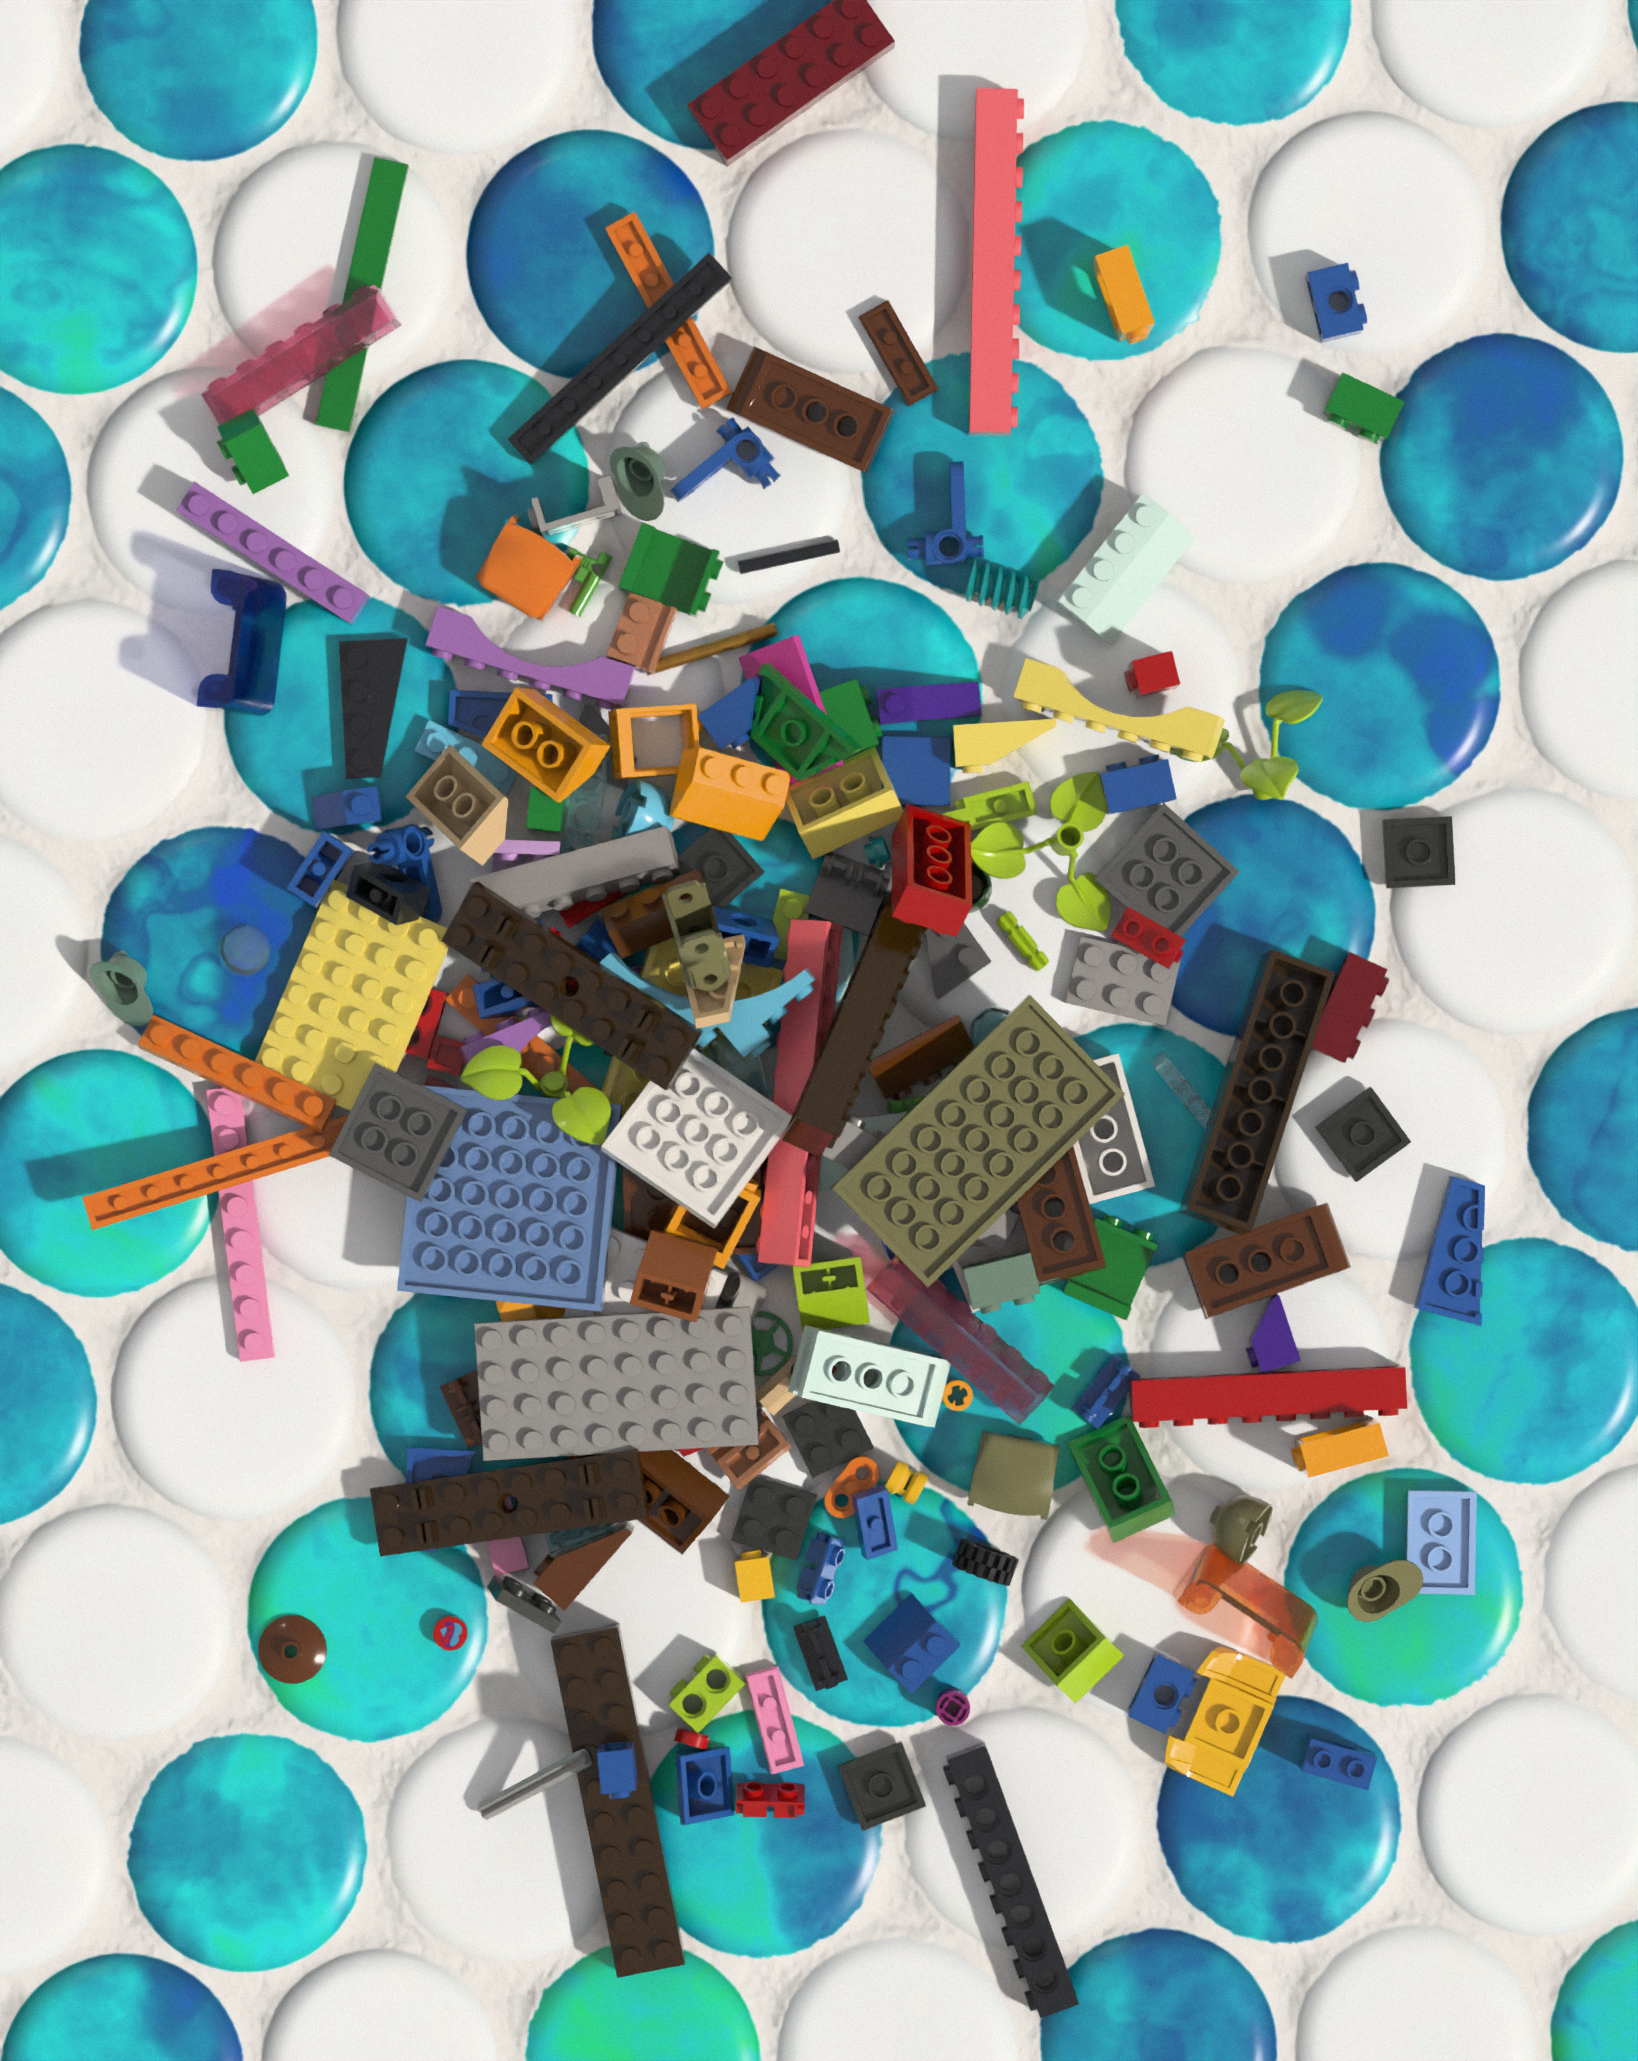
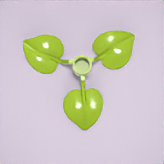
M1293 690L1282 692L1269 700L1265 707L1266 714L1269 717L1275 718L1272 725L1271 759L1260 758L1246 766L1233 745L1227 742L1230 735L1229 731L1225 728L1222 729L1213 758L1221 754L1223 749L1228 750L1242 770L1240 774L1242 783L1252 789L1256 799L1268 800L1276 798L1283 800L1288 787L1296 778L1299 768L1295 760L1288 757H1277L1279 725L1283 721L1288 724H1297L1309 718L1321 705L1323 700L1322 694L1306 690ZM1170 748V755L1173 754L1180 759L1196 762L1182 757V750ZM1203 757L1202 762L1208 761L1210 759Z
M1087 772L1073 776L1060 784L1052 793L1050 812L1055 819L1066 823L1061 825L1051 835V838L1023 848L1024 837L1021 831L1010 823L997 822L985 827L971 842L972 861L983 872L998 879H1011L1020 875L1026 867L1023 854H1029L1051 846L1056 854L1061 856L1068 855L1067 879L1070 884L1062 886L1056 894L1055 905L1058 914L1066 923L1077 928L1095 931L1107 929L1111 915L1108 892L1094 880L1096 875L1086 872L1081 874L1076 880L1074 878L1075 861L1078 857L1076 849L1083 842V832L1096 829L1103 822L1106 815V802L1098 772Z
M552 1014L551 1023L553 1029L559 1035L568 1036L565 1041L558 1072H549L543 1076L541 1081H538L527 1069L520 1068L522 1062L520 1053L511 1047L502 1045L484 1049L466 1065L461 1076L462 1082L471 1086L482 1096L492 1100L512 1098L522 1087L521 1075H523L534 1085L536 1091H541V1097L560 1099L552 1107V1117L561 1131L572 1138L593 1145H603L606 1141L611 1117V1107L608 1098L600 1090L592 1087H581L571 1094L568 1089V1080L565 1076L572 1041L575 1040L583 1046H591L594 1042Z

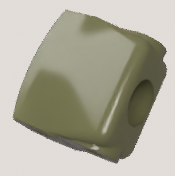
M696 880L671 886L667 889L666 894L661 896L687 983L693 989L699 988L703 991L715 990L723 985L725 980L730 978L731 968L705 882L699 883ZM685 893L691 894L688 899H679ZM693 926L700 927L696 931H689V929Z
M982 1430L976 1461L972 1471L967 1505L974 1506V1503L1007 1514L1040 1515L1041 1519L1047 1520L1053 1493L1059 1445L1037 1439Z

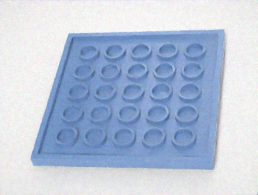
M424 1086L469 1110L423 1201L419 1202L406 1195L397 1291L603 1311L617 1161L601 1151L602 1145H593L579 1141L565 1134L557 1127L552 1117V1107L560 1099L514 1095L506 1100H492L482 1096L475 1090ZM610 1104L611 1117L606 1139L622 1119L623 1105Z

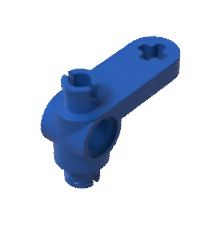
M732 417L726 422L731 431H728L724 425L716 431L725 440L726 444L670 490V493L678 503L681 502L730 461L740 469L748 480L755 477L762 485V488L766 489L771 485L766 475L773 482L781 476L770 464L775 458L749 427L742 430ZM743 442H750L756 447V454L751 459H741L736 453L737 447Z
M963 461L949 462L951 529L924 531V538H907L908 548H918L917 550H908V560L925 559V565L953 566L956 564H967V557L984 558V547H973L983 546V535L966 537ZM947 538L955 540L959 546L958 553L951 557L944 556L939 550L940 542Z
M415 824L385 830L376 837L375 842L369 844L367 852L375 851V854L368 856L369 859L375 864L382 863L386 866L398 865V870L430 887L426 905L428 913L424 912L423 918L437 923L442 916V905L429 848L434 844V838H426L433 835L432 831L428 827H419Z

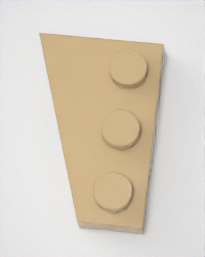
M744 934L723 939L731 968V976L724 981L723 985L712 991H703L699 988L693 989L688 985L678 954L696 1029L730 1022L746 945Z

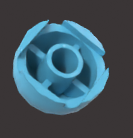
M635 778L636 784L630 782L626 786L615 812V815H621L619 827L614 825L612 827L613 840L667 826L669 831H671L674 824V818L669 817L671 803L668 796L659 786L640 778Z

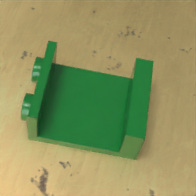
M642 522L618 587L623 591L652 599L669 607H675L677 611L696 618L698 611L704 613L712 595V593L706 591L710 579L717 581L724 561L718 559L720 555L718 550L707 549L659 531L654 526Z
M1104 1214L1102 1220L1094 1217V1223L1106 1268L1067 1279L1062 1292L1127 1320L1132 1309L1131 1304L1153 1253L1159 1245L1152 1241L1153 1234L1135 1227L1133 1233L1120 1228L1123 1221Z

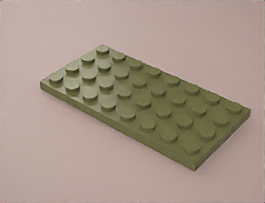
M1027 995L866 1152L831 1189L928 1288L1092 1128L1125 1093L1031 995Z

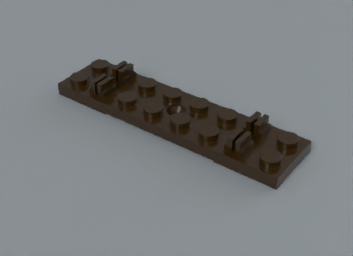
M480 882L472 884L441 940L665 1091L671 1088L703 1030L700 1028L696 1029L694 1024L647 993H644ZM569 979H574L578 983L576 991H571L568 988L567 983Z
M638 1449L370 1488L380 1557L650 1517L641 1457ZM507 1496H512L516 1500V1506L513 1509H508L504 1505V1499Z

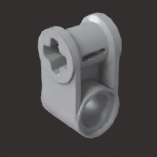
M732 1272L726 1279L715 1308L750 1306L752 1325L758 1310L765 1301L766 1287L738 1272Z

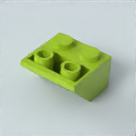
M861 1255L811 1262V1267L793 1266L802 1333L805 1325L826 1330L870 1323Z

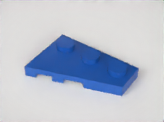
M450 690L448 724L485 738L512 692ZM542 694L553 702V694Z
M407 1447L405 1483L467 1474L476 1450ZM438 1548L422 1551L437 1552Z

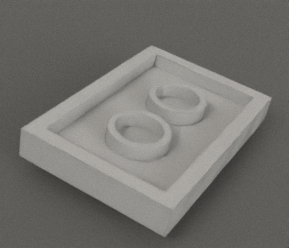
M1080 936L1065 1003L1166 1026L1180 961L1178 963L1173 962L1170 969H1167L1130 947Z

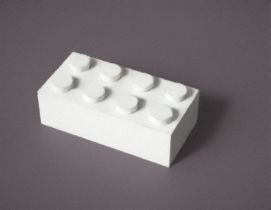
M1119 1053L1097 1058L1093 1061L1125 1095L1073 1145L1089 1204L1155 1186Z

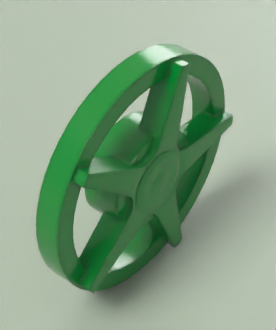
M758 1311L755 1317H767L776 1321L768 1331L757 1330L753 1324L751 1325L753 1355L756 1356V1370L754 1369V1374L763 1376L777 1372L789 1360L793 1348V1338L788 1325L780 1317L770 1312ZM780 1325L784 1329L788 1340L786 1352L775 1346L773 1334ZM771 1352L784 1356L782 1361L776 1366L761 1370L763 1357L768 1356Z

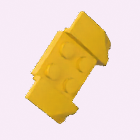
M1220 1646L1209 1654L1196 1672L1209 1677L1210 1680L1185 1738L1174 1734L1169 1736L1165 1764L1170 1769L1233 1797L1274 1708L1277 1694L1287 1671L1248 1654Z

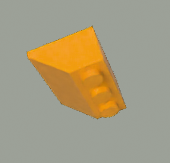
M515 687L481 744L556 802L563 801L595 773L610 748L608 743L537 690Z
M700 747L684 749L681 755L669 817L753 840L763 841L785 806L791 774Z

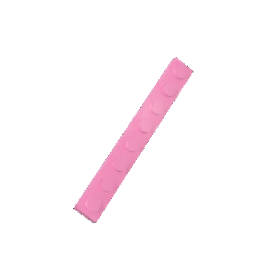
M225 1088L206 1090L214 1156L248 1146L243 1097ZM252 1180L219 1191L240 1362L275 1357L254 1183Z

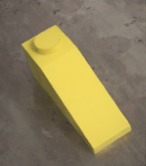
M1056 719L953 725L955 768L962 767L963 774L983 772V766L995 763L1057 726Z

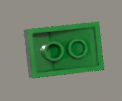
M1126 1415L1067 1442L1099 1516L1113 1543L1175 1516L1172 1500L1134 1423L1130 1420V1415Z

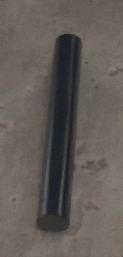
M838 539L737 562L740 574L840 553Z

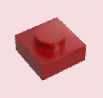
M435 1035L426 1068L460 1077L464 1061L458 1048L466 1045V1043Z

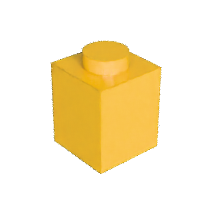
M761 1549L741 1552V1558L735 1559L734 1562L741 1603L775 1598L769 1554L761 1555Z

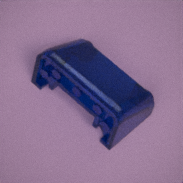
M212 569L211 593L220 604L233 607L235 619L228 675L211 674L201 681L198 689L197 707L205 711L256 717L264 716L273 709L276 699L287 604L286 591L283 586L273 580L229 570Z

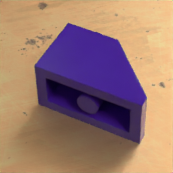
M1278 1294L1270 1296L1249 1337L1251 1347L1245 1349L1251 1368L1258 1366L1260 1373L1301 1361L1280 1295Z

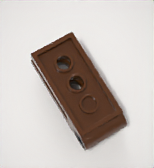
M755 346L726 408L733 413L865 473L868 472L895 413V410ZM818 403L823 404L826 409L824 419L820 422H812L809 417L810 408ZM846 418H854L857 423L856 432L848 437L843 436L840 431L842 421Z
M1072 1146L1016 1201L1039 1286L1106 1268L1078 1161ZM1057 1201L1061 1203L1064 1207L1062 1215L1059 1217L1048 1216L1044 1208L1049 1202ZM1066 1234L1072 1238L1074 1243L1070 1249L1062 1251L1054 1246V1239L1058 1235Z
M1328 1203L1255 1227L1250 1233L1244 1235L1236 1234L1182 1254L1204 1319L1351 1268ZM1259 1254L1266 1258L1268 1267L1265 1272H1257L1253 1269L1251 1265L1253 1255ZM1221 1266H1229L1235 1271L1236 1277L1233 1283L1227 1284L1221 1281L1219 1278Z

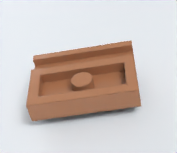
M630 592L607 651V658L654 674L677 614V609Z
M762 1409L758 1445L711 1447L707 1451L733 1485L740 1490L791 1449L792 1446Z

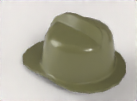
M1394 1560L1381 1566L1366 1565L1358 1569L1353 1574L1348 1588L1347 1607L1349 1613L1356 1620L1371 1622L1408 1603L1417 1596L1422 1588L1424 1578L1421 1569L1415 1563L1407 1560Z

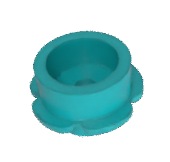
M870 836V844L864 845L870 865L876 863L878 868L881 869L883 864L891 862L890 853L883 836L877 838Z

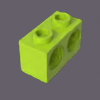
M717 1652L711 1658L705 1654L692 1668L696 1674L688 1682L681 1679L669 1692L673 1698L669 1701L668 1705L697 1733L746 1684V1680ZM719 1669L725 1673L727 1680L722 1686L715 1687L707 1681V1674L711 1670ZM689 1694H696L702 1699L703 1705L697 1711H689L685 1708L683 1699Z

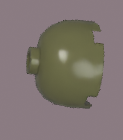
M1237 1495L1230 1498L1224 1506L1217 1505L1209 1523L1214 1525L1212 1538L1217 1550L1229 1560L1245 1565L1258 1548L1254 1544L1259 1535L1264 1536L1273 1512L1271 1504L1250 1495Z

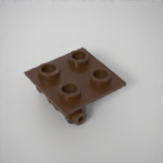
M476 1369L440 1386L468 1449L482 1443L478 1373Z

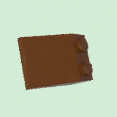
M631 1523L624 1524L559 1551L554 1558L548 1554L533 1572L537 1576L533 1584L565 1611L632 1534L634 1526Z

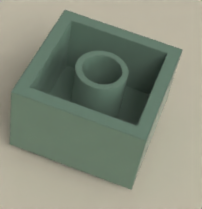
M1029 1250L962 1266L973 1310L980 1308L981 1314L1001 1310L1000 1303L1013 1300L1015 1306L1035 1301L1034 1295L1040 1294Z

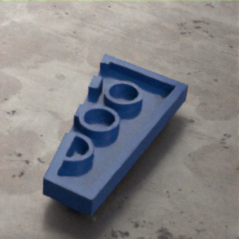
M1449 1176L1414 1308L1482 1326L1480 1297H1482L1483 1289L1481 1262H1483L1484 1248H1482V1230H1484L1485 1185Z

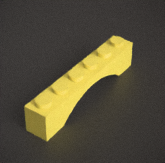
M1025 658L1013 696L1022 702L1021 708L1040 714L1042 708L1054 712L1053 718L1068 723H1073L1074 718L1086 721V728L1105 733L1106 728L1119 731L1118 738L1137 743L1138 737L1151 741L1149 747L1169 753L1171 747L1183 751L1182 757L1200 763L1203 757L1213 760L1225 720L1218 715L1188 706L1172 713L1153 717H1131L1112 713L1088 701L1073 686L1065 672L1058 667Z

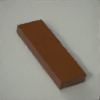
M889 300L858 317L908 407L939 390Z

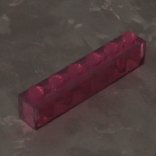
M375 284L371 287L369 285L360 287L352 293V299L342 305L338 303L330 306L323 312L322 318L314 323L307 322L294 330L295 335L286 341L279 340L272 343L265 349L266 353L256 360L248 359L237 366V372L228 378L220 377L212 381L207 386L208 390L201 395L219 425L253 407L258 416L262 415L402 326L383 292Z
M896 1255L893 1256L867 1286L866 1289L1019 1425L1045 1400L1054 1387L1045 1373L1035 1369L1023 1358L1018 1349L1008 1345L997 1335L992 1326L981 1321L972 1313L970 1307L965 1302L954 1297L939 1279H936L927 1288Z

